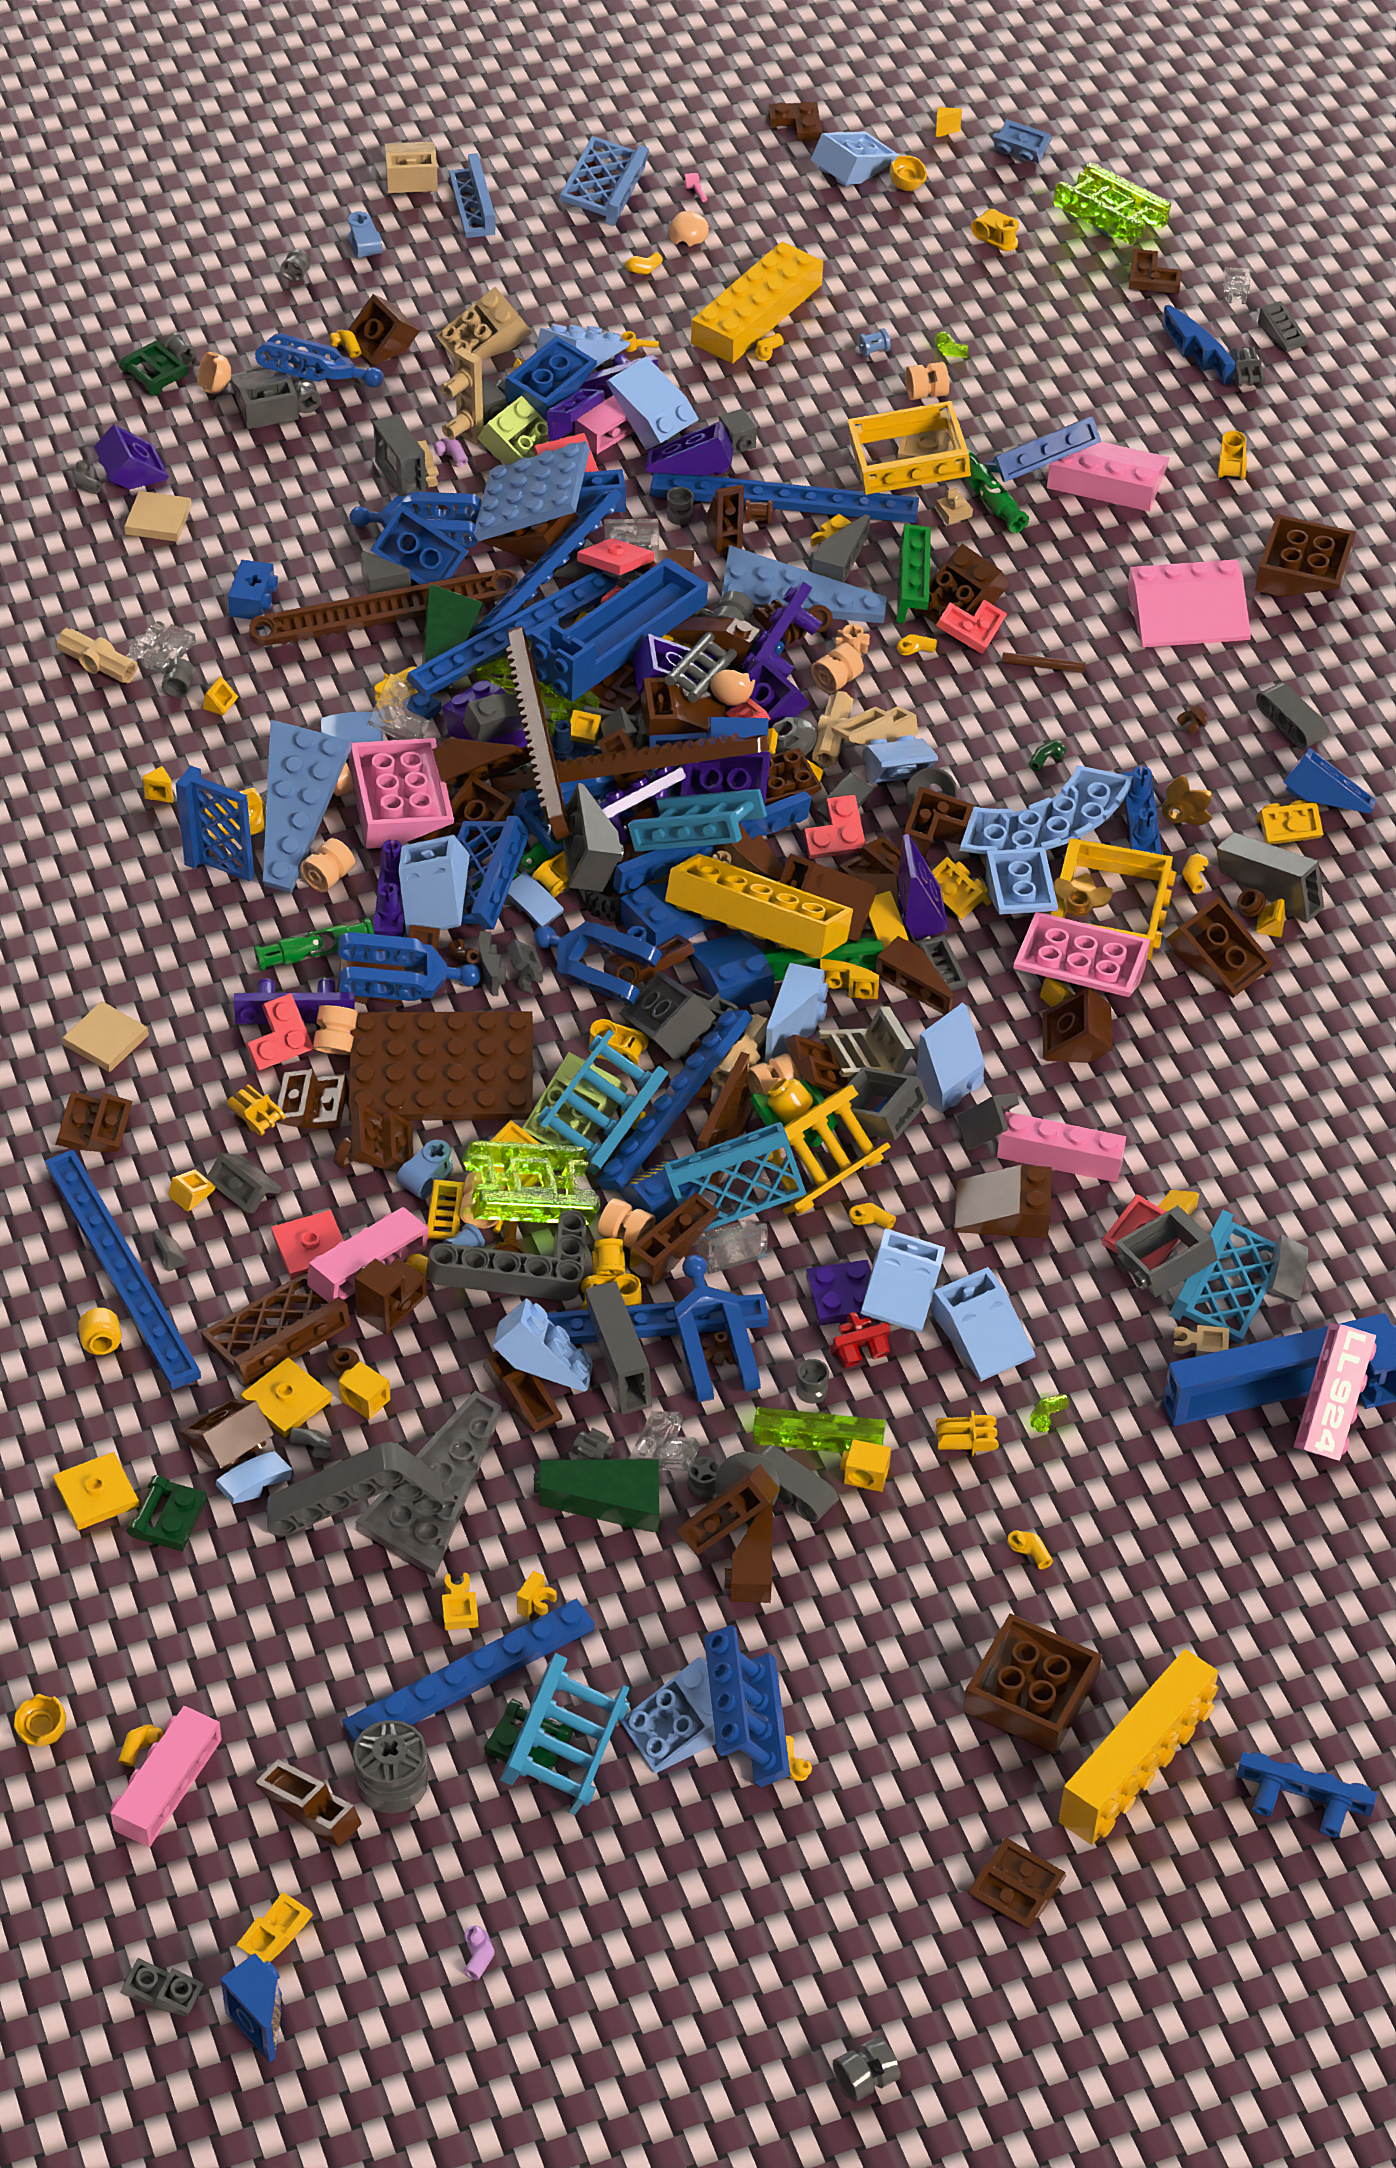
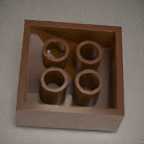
M1276 514L1259 565L1255 591L1283 597L1339 589L1352 557L1356 531Z
M1009 1613L965 1690L963 1712L1056 1754L1099 1677L1102 1654Z

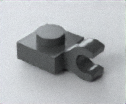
M514 939L507 946L511 957L510 962L517 971L521 972L519 987L526 992L532 993V980L540 984L543 982V976L540 973L543 967L534 947Z

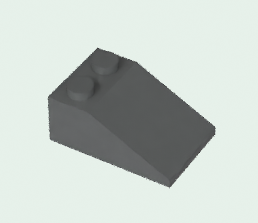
M578 783L566 806L572 836L562 839L569 887L603 892L607 882L613 878L615 866L623 858L624 848L620 844L616 828L585 785Z
M660 970L640 990L641 993L634 1005L627 1004L619 1012L621 1017L635 1029L643 1032L655 1046L675 1061L688 1052L695 1039L705 1033L710 1028L711 1022L716 1018L694 993Z

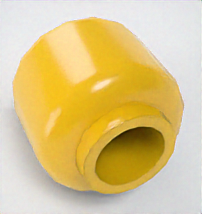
M783 1078L768 1091L770 1096L768 1098L769 1108L785 1124H789L807 1112L813 1104L811 1094L796 1079L788 1080Z
M94 1308L84 1313L79 1320L78 1332L80 1342L87 1352L94 1355H105L118 1348L121 1343L122 1332L118 1317L113 1311L106 1308Z

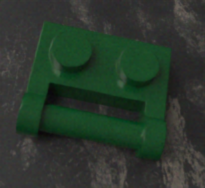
M157 341L125 356L119 363V368L126 374L130 373L146 387V391L152 396L158 395L163 387L188 375L187 365ZM141 363L156 377L151 378L136 365Z
M153 1475L148 1484L149 1491L136 1518L130 1521L126 1531L133 1538L183 1552L207 1501V1493L169 1482L160 1475ZM160 1497H169L155 1528L148 1526L147 1524Z
M515 1699L510 1700L503 1717L484 1746L486 1754L507 1763L521 1728L514 1726L516 1720L524 1722L529 1710L523 1707L522 1702ZM543 1718L540 1725L541 1728L545 1729L546 1733L555 1736L556 1739L567 1744L574 1732V1728L551 1719L546 1720ZM540 1746L537 1748L531 1747L528 1756L533 1757V1762L550 1770L553 1769L560 1757Z

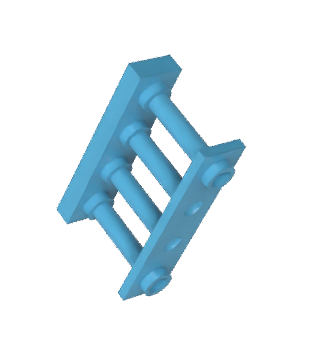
M760 789L667 797L656 800L660 812L658 818L632 820L628 827L635 852L737 843L742 839L738 824L740 820L765 818L767 813Z
M608 1030L604 1037L599 1034L595 1037L587 1048L592 1053L552 1109L546 1105L536 1119L540 1125L535 1133L541 1135L548 1125L587 1153L586 1157L590 1161L585 1169L593 1175L601 1169L669 1073L660 1066L653 1073L649 1070L645 1072L606 1043L614 1034L611 1030ZM599 1054L639 1082L637 1085L642 1089L636 1097L632 1094L628 1096L589 1068ZM581 1078H584L621 1105L620 1109L624 1111V1114L619 1121L615 1118L611 1120L572 1092ZM564 1102H567L604 1129L603 1133L607 1135V1138L602 1145L598 1142L594 1144L555 1116Z
M555 1653L545 1669L500 1781L512 1786L519 1775L523 1777L526 1774L574 1796L575 1798L569 1813L575 1815L582 1804L585 1806L589 1805L595 1793L596 1787L591 1784L616 1721L623 1720L630 1705V1702L625 1701L629 1687L623 1685L614 1699L567 1677L568 1673L563 1670L568 1659ZM562 1689L608 1711L609 1713L603 1727L557 1706V1701L552 1699L554 1691L560 1692ZM543 1718L546 1720L552 1718L597 1739L592 1755L545 1734V1729L540 1727ZM540 1746L585 1767L586 1770L581 1783H577L533 1762V1757L528 1756L531 1747L537 1748Z

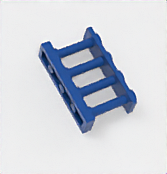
M732 1625L706 1635L704 1642L717 1753L725 1756L740 1749L751 1757L754 1782L760 1787L790 1776L776 1658L770 1653L752 1660L747 1658L739 1651L737 1629Z

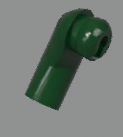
M1053 739L1039 746L1029 761V767L1033 771H1040L1050 755H1053L1056 759L1063 757L1067 751L1066 746L1061 744L1062 741L1058 739Z

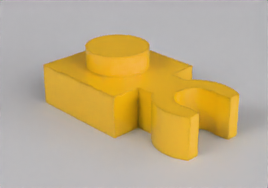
M837 514L820 526V532H816L811 536L810 545L813 547L852 522L841 514Z
M463 1573V1582L459 1585L451 1582L450 1574L445 1576V1591L447 1594L442 1595L445 1630L479 1627L476 1593L469 1592L470 1577L468 1573Z

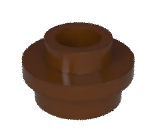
M1254 889L1243 891L1237 900L1240 913L1245 917L1258 915L1266 905L1265 895L1261 891Z
M338 1348L330 1353L327 1364L333 1375L340 1378L346 1370L352 1369L360 1360L354 1350Z

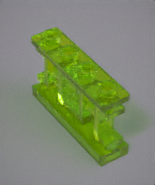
M1093 162L1088 163L1085 166V171L1079 173L1077 186L1074 187L1066 182L1057 183L1053 198L1055 206L1130 245L1136 243L1137 237H1142L1146 222L1160 228L1167 225L1172 204ZM1107 201V202L1113 204V205L1116 206V207L1114 208V207H1112L1111 205H1109V204H1107V203H1105V202Z
M484 1140L470 1141L462 1161L466 1171H481L484 1183L477 1184L472 1193V1200L476 1201L472 1208L474 1219L558 1223L559 1216L563 1211L576 1210L585 1216L586 1225H591L601 1204L599 1196H595L594 1190L579 1188L577 1177H583L588 1167V1161L584 1160L587 1155L586 1147L544 1145L541 1143L491 1142ZM494 1166L503 1167L504 1173L495 1172ZM553 1170H561L562 1176L553 1175ZM519 1173L539 1174L542 1187L521 1186ZM498 1185H507L508 1191H499ZM557 1188H565L567 1194H557Z

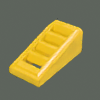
M434 1179L427 1227H429L428 1239L444 1241L447 1238L455 1237L459 1233L461 1221L460 1208L464 1196L465 1182ZM440 1196L454 1197L456 1201L439 1200ZM438 1206L455 1208L454 1211L437 1210ZM436 1216L451 1217L453 1222L436 1220ZM434 1227L452 1228L451 1233L434 1231Z

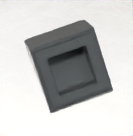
M620 707L600 722L604 738L621 727L628 737L637 731L623 707Z
M159 1229L153 1230L154 1249L165 1269L169 1272L187 1265L188 1259L177 1241Z

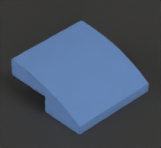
M348 712L321 718V733L351 740V743L383 741L382 716L380 713Z

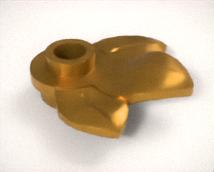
M1184 775L1175 778L1166 789L1167 799L1162 806V814L1168 821L1173 823L1185 821L1191 825L1199 826L1212 820V815L1206 810L1211 802L1212 791L1190 790L1189 782ZM1172 809H1177L1180 811V813L1175 812Z
M1083 873L1072 882L1057 878L1054 883L1056 896L1063 901L1065 911L1073 916H1085L1093 908L1104 907L1111 900L1113 889L1110 887L1096 888L1088 873Z

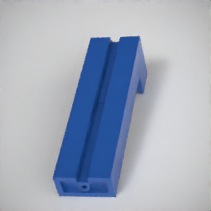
M667 557L568 629L563 630L560 628L559 620L554 617L531 634V654L537 680L546 686L552 684L553 690L558 695L563 696L570 702L575 701L631 660L647 634L661 638L707 604L708 583Z
M1386 1313L1339 1323L1376 1335L1374 1341L1376 1343V1352L1373 1359L1368 1362L1365 1372L1367 1383L1363 1392L1359 1393L1365 1409L1396 1402V1325L1391 1324ZM1329 1326L1170 1362L1166 1377L1169 1385H1166L1164 1388L1162 1401L1173 1426L1309 1395Z

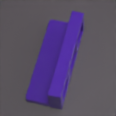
M579 389L546 411L549 442L558 440L572 431L578 418L605 401L604 390Z

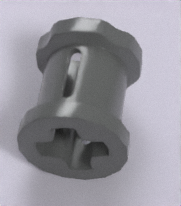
M173 332L163 340L162 346L185 365L193 361L196 349L193 345L185 343L182 335Z

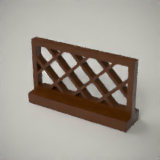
M740 1053L697 1140V1152L743 1136L755 1111V1107L750 1101L752 1095L748 1094L750 1054ZM717 1171L712 1173L708 1183L718 1187L725 1172ZM705 1188V1189H704V1190H708V1191H711V1192H714V1193H715V1191H712V1190H710V1189H708V1188Z
M305 1272L201 1331V1336L236 1372L238 1381L244 1387H247L261 1379L287 1357L293 1360L349 1328L351 1322L347 1303L340 1297L328 1303L312 1288L310 1294H294L297 1289L307 1285L308 1272ZM275 1302H285L283 1309H268L269 1305ZM292 1303H307L305 1310H290ZM313 1304H326L316 1311L312 1310ZM248 1317L258 1318L256 1325L242 1324V1321ZM265 1318H280L279 1325L263 1324ZM287 1319H300L290 1326H285ZM222 1332L232 1333L230 1340H217L214 1337ZM238 1334H253L252 1341L237 1340ZM260 1334H274L264 1341H259ZM234 1349L246 1350L236 1357L232 1356Z

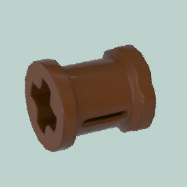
M746 499L745 523H750V521H767L768 524H772L773 500L763 503L751 502L750 499Z

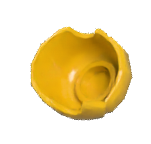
M899 155L891 163L889 171L891 181L897 188L903 191L911 192L917 190L927 178L925 165L916 157Z
M37 1694L32 1699L23 1702L16 1711L14 1728L24 1743L35 1747H45L57 1742L65 1732L67 1716L63 1705L55 1696L48 1697Z

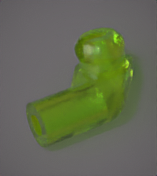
M939 332L935 336V344L943 355L968 357L969 345L956 344L947 332Z
M1058 1394L1040 1399L1029 1417L1031 1427H1035V1430L1039 1433L1049 1430V1426L1052 1424L1048 1418L1052 1412L1067 1409L1069 1406L1068 1397L1065 1394Z

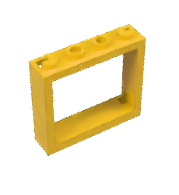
M952 401L847 419L850 444L866 495L971 476L969 453ZM948 408V413L946 410L940 411V409ZM947 429L954 448L952 451L867 466L861 444Z
M1070 838L1060 876L1062 879L1072 882L1077 866L1159 881L1147 935L1093 925L1150 939L1147 959L1151 960L1153 949H1159L1161 944L1162 932L1158 931V927L1164 928L1167 911L1162 910L1163 906L1169 907L1172 890L1167 889V887L1174 886L1176 872L1171 871L1173 857ZM1056 896L1058 911H1052L1051 915L1065 918L1066 911L1063 907V901Z

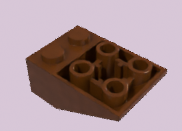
M575 512L483 540V542L537 563L578 519V516Z
M962 543L930 580L927 610L913 609L934 624H937L949 603L954 604L974 617L984 600L994 605L1010 584L1002 570Z
M665 678L643 679L640 703L647 743H649V736L707 733L708 739V718L727 717L725 714L727 712L726 706L709 691H706L697 702L692 703L687 697L689 692L677 683L673 686H668L665 683Z
M800 748L770 756L765 806L803 791L812 796L821 790L822 786Z
M791 853L779 881L785 885L852 908L853 913L848 939L856 942L859 941L879 888Z

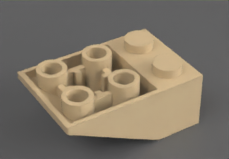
M434 142L385 144L388 193L438 191L437 160Z
M494 287L440 331L436 337L454 359V352L463 347L483 360L514 349L533 332L500 291Z

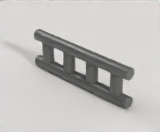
M706 632L665 677V683L668 686H673L677 683L688 691L687 697L692 703L697 702L707 691L713 676L725 670L737 656L735 649L730 648L725 651L714 643L715 637L711 632ZM706 650L719 660L716 662L703 652ZM697 661L709 671L706 673L693 663ZM687 672L696 680H698L699 683H694L692 680H690L683 674Z

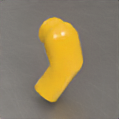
M146 1724L131 1730L126 1736L118 1762L134 1767L139 1751L152 1746L155 1742L159 1743L164 1735L163 1730L152 1724Z

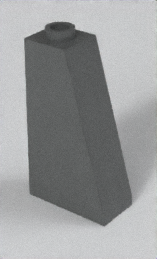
M1235 832L1216 847L1221 872L1249 889L1261 891L1271 903L1282 898L1285 904V911L1302 922L1308 923L1324 908L1319 862L1317 860Z
M617 1282L599 1284L585 1289L587 1310L621 1415L652 1407L649 1364Z

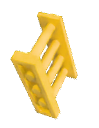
M852 1084L838 1090L784 1126L790 1146L793 1145L817 1184L806 1195L793 1199V1203L782 1209L785 1215L797 1211L799 1215L814 1206L813 1199L865 1164L871 1167L884 1159L882 1153L891 1147L888 1142L874 1147L850 1109L852 1105L849 1101L858 1095ZM833 1111L836 1115L839 1114L864 1154L852 1163L827 1125L828 1119L826 1116ZM809 1127L813 1131L816 1130L841 1169L830 1178L826 1177L803 1139L805 1137L803 1131ZM781 1150L772 1151L767 1161L781 1167L783 1159L780 1156ZM783 1174L781 1181L787 1191L797 1188L795 1179Z

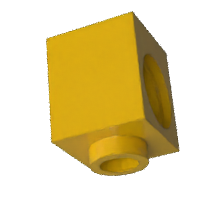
M361 1361L352 1369L346 1370L339 1379L340 1401L369 1420L391 1400L389 1380Z
M853 1439L850 1451H844L841 1459L840 1470L845 1471L844 1484L883 1492L890 1467L891 1447Z

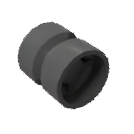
M728 591L722 596L712 618H737L749 623L755 606L753 601L744 593Z
M879 2036L859 2046V2053L851 2050L833 2060L836 2078L846 2096L854 2103L874 2093V2086L882 2089L901 2077L898 2062L891 2048Z

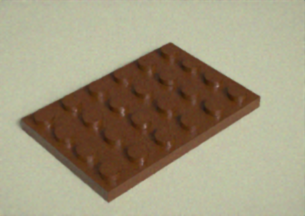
M533 1011L358 1012L356 1029L351 1030V1035L354 1039L350 1054L349 1121H351V1108L358 1103L381 1116L391 1110L408 1121L527 1120L533 1111Z

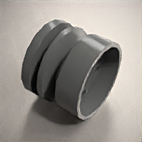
M385 1720L374 1723L366 1728L355 1742L353 1759L355 1782L359 1797L368 1807L380 1813L395 1814L407 1811L418 1804L427 1791V1749L423 1736L415 1727L403 1721Z

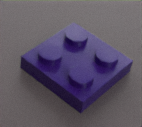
M868 1259L806 1268V1279L819 1326L847 1322V1314L851 1312H856L859 1319L869 1317L860 1314L871 1275Z

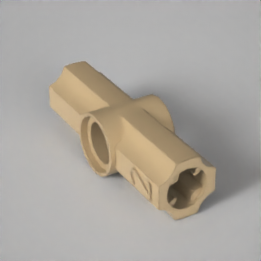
M65 628L60 633L57 649L78 659L82 667L89 673L96 674L98 671H101L127 684L134 679L138 669L137 662L116 652L112 644L105 638L99 637L93 640L68 628Z
M837 691L835 694H831L825 714L820 716L817 741L812 760L820 767L829 768L831 765H835L840 754L841 745L846 743V739L832 733L831 727L850 718L854 699L847 692Z
M758 1013L751 1015L752 1021L710 1075L715 1085L724 1087L741 1052L750 1054L749 1068L753 1067L760 1060L758 1050L766 1041L768 1018L762 1017Z

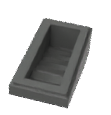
M1281 301L1260 309L1258 324L1286 353L1308 345V339Z
M945 935L918 942L917 947L924 951L938 972L949 969L950 973L941 975L943 980L955 978L956 982L947 984L951 991L968 986V982ZM938 953L940 956L932 958L931 955ZM944 961L945 963L940 966L935 965V963Z

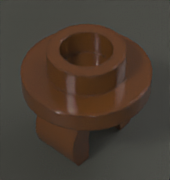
M1188 704L1186 708L1189 712H1183L1177 718L1181 726L1188 721H1192L1186 727L1190 735L1198 731L1200 724L1203 727L1208 725L1205 720L1208 715L1198 704L1194 707Z

